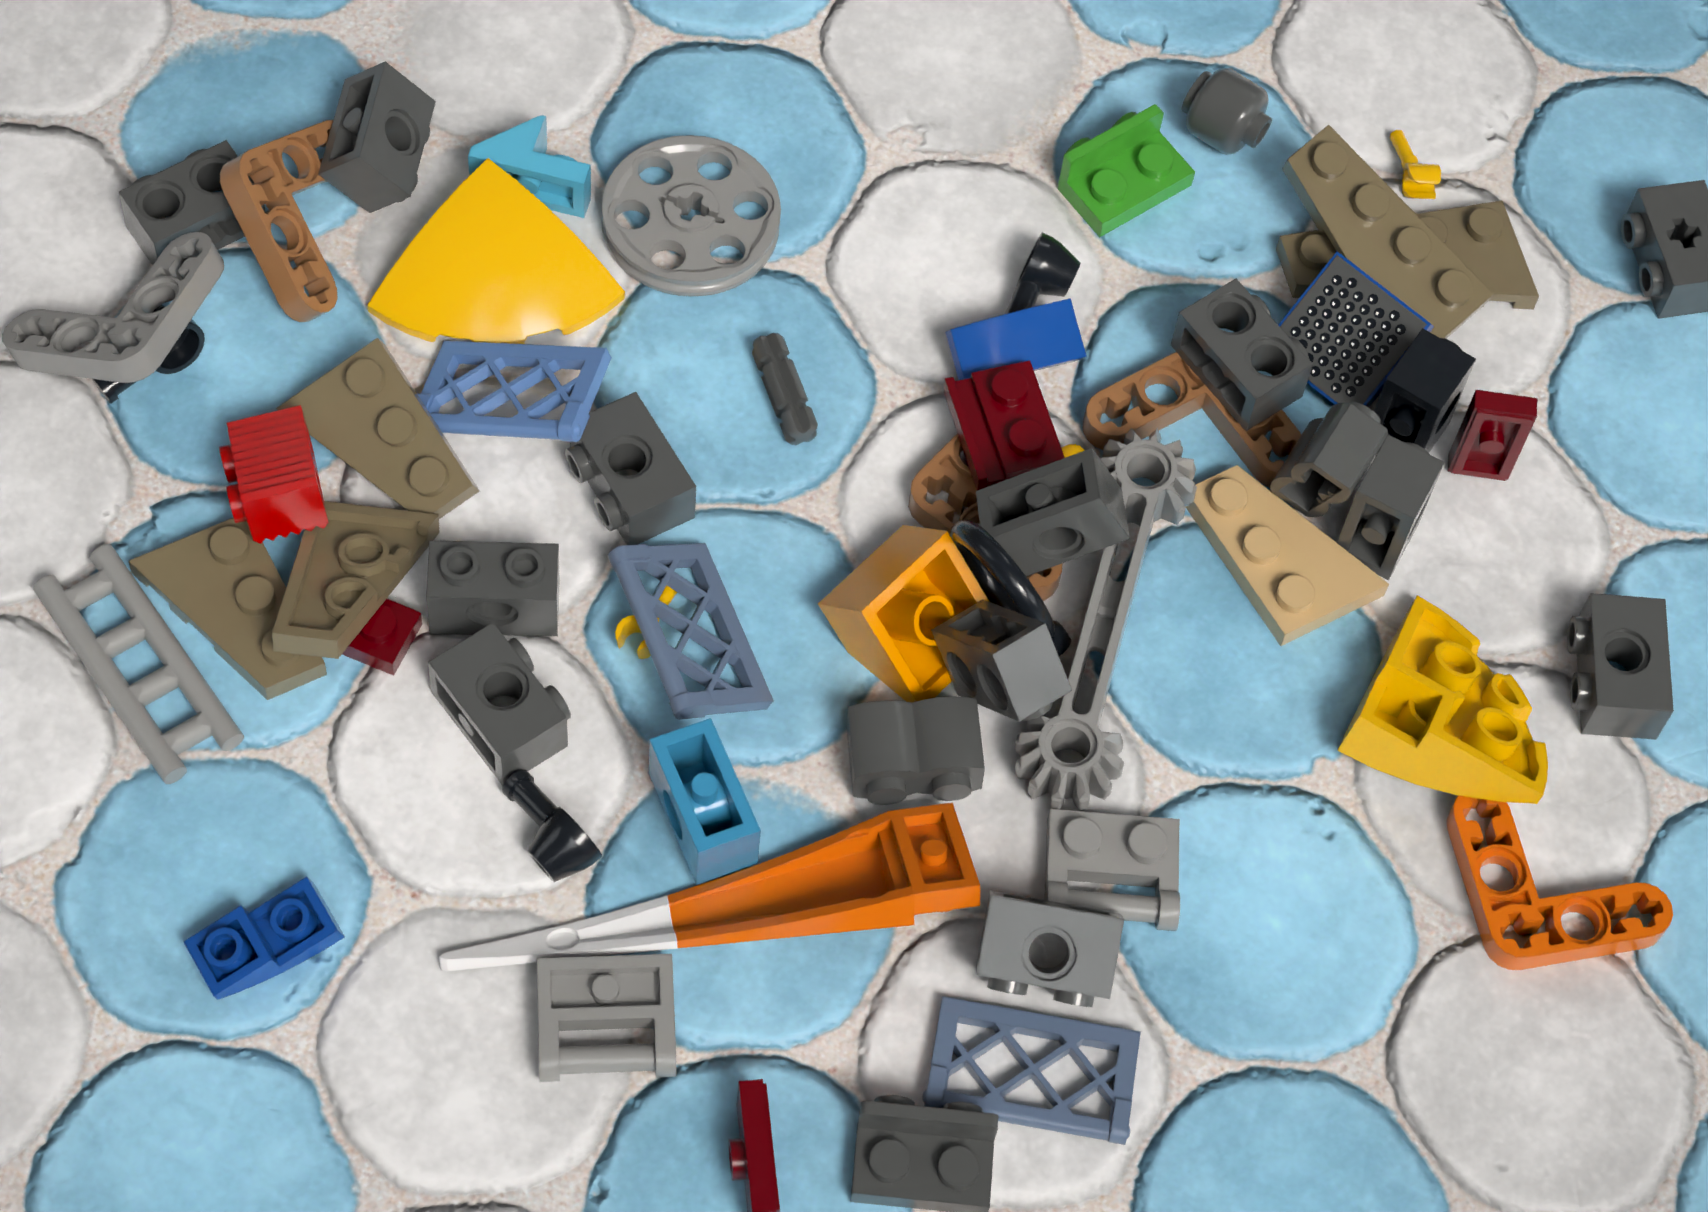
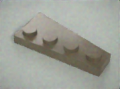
M1327 125L1287 159L1282 170L1319 232L1327 234L1336 251L1434 326L1430 333L1439 338L1447 339L1494 295L1330 125Z
M1502 200L1417 214L1494 294L1489 301L1512 302L1513 309L1534 310L1539 294ZM1313 230L1279 237L1276 252L1292 298L1301 297L1337 252L1326 233Z

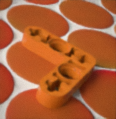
M1465 796L1456 797L1446 820L1447 831L1484 949L1489 958L1498 966L1508 970H1524L1645 949L1655 945L1670 926L1673 917L1670 900L1658 887L1648 883H1629L1539 899L1507 802ZM1470 809H1476L1481 818H1491L1485 830V839L1488 846L1479 851L1477 850L1484 837L1477 821H1466ZM1487 864H1498L1505 867L1513 877L1514 887L1507 891H1496L1489 888L1481 878L1480 868ZM1633 904H1636L1641 914L1651 913L1653 917L1647 927H1643L1639 918L1621 919L1611 932V920L1626 916ZM1569 912L1585 915L1594 926V937L1588 940H1577L1570 937L1562 927V915ZM1545 919V932L1530 936L1523 948H1519L1514 939H1504L1502 937L1509 925H1513L1518 935L1537 933Z

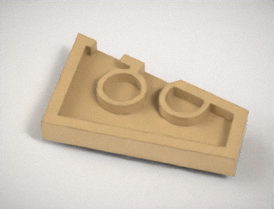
M1238 465L1195 484L1197 489L1194 502L1190 503V506H1185L1280 646L1385 595L1389 583Z

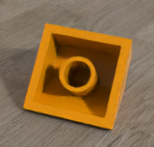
M902 525L826 595L818 605L847 652L903 700L913 703L935 698L952 682L931 629L982 599L989 600L948 531Z

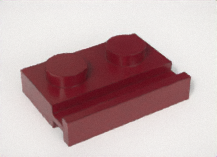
M1030 360L971 373V378L955 381L954 377L944 379V395L977 491L986 488L988 485L1002 482L1065 458Z

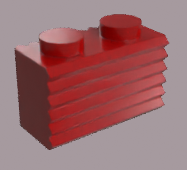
M299 405L228 422L230 444L220 446L219 450L228 483L238 482V484L226 486L235 523L247 521L253 541L259 544L265 538L274 541L278 535L286 538L290 532L297 535L303 529L311 532L315 526L324 529L329 522L313 446L302 406Z

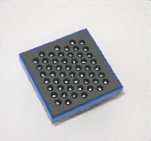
M1338 251L1278 324L1288 337L1297 339L1306 349L1309 359L1313 363L1307 382L1310 386L1334 405L1337 403L1357 402L1368 408L1381 394L1387 377L1423 328L1430 332L1434 328L1430 322Z

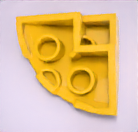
M487 158L459 185L414 237L386 275L367 307L369 313L386 324L428 342H435L438 335L452 338L469 339L472 342L524 344L529 336L546 333L555 329H560L563 335H568L591 324L624 300L625 291L585 244L544 203L510 174Z
M1417 595L1381 660L1337 751L1373 769L1419 786L1458 796L1490 801L1538 804L1544 795L1547 783L1548 759L1546 744L1533 741L1526 724L1532 707L1518 683L1511 674H1494L1477 656L1480 640L1458 621Z

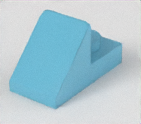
M544 115L537 116L471 146L468 154L469 176L489 158L520 182L552 211L585 218L591 201V165L578 162L565 155L552 156L546 154L547 118Z

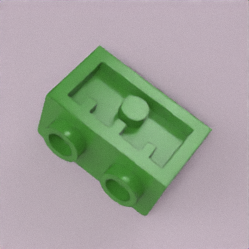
M1156 104L1138 114L1136 112L1125 114L1109 130L1092 139L1086 137L1078 140L1064 154L1057 189L1099 238L1192 186L1195 171L1161 134L1160 128L1164 112Z

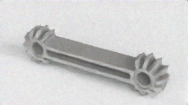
M1131 428L1125 434L1124 444L1109 439L1108 443L1104 446L1103 455L1100 459L1122 489L1127 523H1135L1140 527L1126 579L1121 582L1114 581L1110 577L1119 543L1104 548L1068 678L1072 691L1063 696L1057 716L1050 719L1042 715L1036 719L1028 720V732H1020L1016 737L1015 751L1021 756L1016 760V775L1021 779H1031L1028 785V794L1031 796V800L1050 793L1052 795L1051 807L1053 809H1061L1064 798H1072L1075 806L1080 811H1084V809L1088 808L1090 794L1105 800L1111 794L1112 783L1110 780L1118 779L1122 775L1124 761L1117 755L1122 752L1123 739L1120 733L1101 732L1099 729L1101 716L1153 523L1163 519L1178 525L1184 518L1185 506H1190V503L1194 502L1197 489L1193 481L1196 471L1194 459L1182 458L1183 447L1180 440L1163 445L1158 428L1149 435V440H1141ZM1147 478L1152 480L1155 485L1141 486L1134 483L1132 479ZM1092 651L1101 652L1105 658L1091 709L1086 714H1077L1073 709L1088 654ZM1062 749H1072L1079 752L1084 759L1077 763H1066L1059 760L1054 753Z

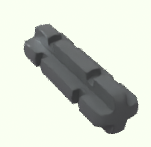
M778 333L759 336L753 341L752 355L758 370L764 373L761 378L776 417L782 420L780 427L785 440L791 445L810 442L817 435L818 423L812 408L806 406L808 398L793 360L787 357L790 352L785 339Z

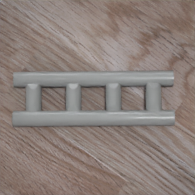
M104 544L96 548L90 555V560L98 570L95 574L64 590L55 575H47L35 583L33 590L165 784H172L180 780L187 772V768L178 756L179 754L210 736H213L222 751H229L243 741L244 735L111 544ZM114 593L131 619L96 637L79 611ZM146 640L164 666L129 685L112 658ZM179 687L197 714L167 732L162 733L145 706Z

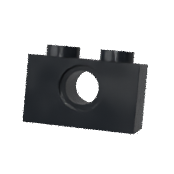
M1422 328L1387 377L1374 410L1381 420L1380 424L1387 428L1388 435L1402 442L1417 444L1429 453L1452 419L1476 358L1462 351L1456 343L1445 338H1439Z

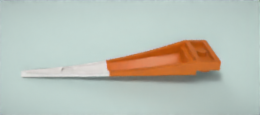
M953 802L891 810L779 857L676 893L565 925L445 952L439 956L441 971H454L536 963L537 958L607 956L914 925V915L948 912L954 909L980 906V883Z

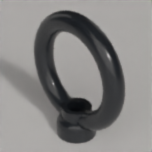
M970 520L957 521L951 528L950 536L989 602L1045 622L1060 657L1069 648L1072 639L1058 621L1052 619L1043 600L1020 567L1005 549L980 525Z

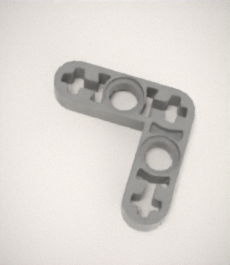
M190 232L181 235L171 241L162 251L117 318L45 309L30 310L17 316L6 326L2 334V342L19 367L27 371L121 383H132L145 379L162 364L220 278L224 270V260L207 234ZM172 301V302H171L168 306H166L165 308H163V309H161V310H159V311L153 312L157 307H159V306L162 305L163 303ZM92 340L87 346L83 347L80 350L74 351L76 347H78L79 345L83 344L86 341Z

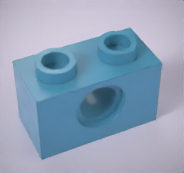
M709 718L649 739L648 774L696 885L757 864L761 830L712 719Z

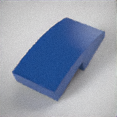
M1071 298L996 316L945 332L958 380L971 378V373L1029 360L1033 370L1037 371L1075 362L1087 357Z
M305 877L250 913L241 905L183 942L213 997L219 1000L260 984L297 966L345 938L315 884L308 877Z

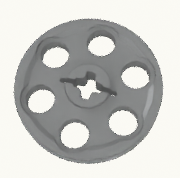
M686 135L667 137L648 143L630 153L618 164L610 175L603 192L602 232L610 254L617 264L635 280L664 293L690 297L707 296L736 288L754 277L765 266L774 252L779 236L780 198L771 176L750 154L737 146L715 138ZM715 162L726 166L730 174L721 180H710L703 177L698 170L707 163ZM660 167L668 171L672 177L666 183L652 185L642 180L639 175L644 169ZM743 202H755L760 204L766 210V213L758 219L748 220L739 217L735 213L734 208ZM691 209L701 212V215H694L691 221L681 218V215L687 216ZM638 211L647 217L648 222L641 228L627 229L620 226L615 219L622 212ZM721 246H732L741 251L744 257L737 263L725 265L714 260L711 252ZM669 250L680 254L684 262L675 269H663L656 266L651 258L660 251Z

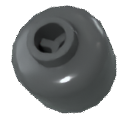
M1221 68L1213 74L1204 71L1190 88L1181 108L1187 114L1186 126L1188 131L1225 155L1238 152L1245 144L1255 148L1267 133L1272 122V118L1265 114L1269 99L1264 88L1231 68Z

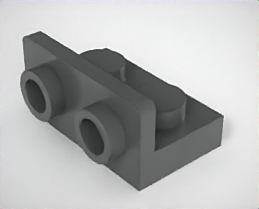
M884 1095L875 1098L874 1101H862L857 1122L850 1202L945 1212H989L994 1140L998 1130L999 1116L994 1113H984L980 1106L966 1102L947 1103L942 1108L915 1106L913 1100L897 1095Z

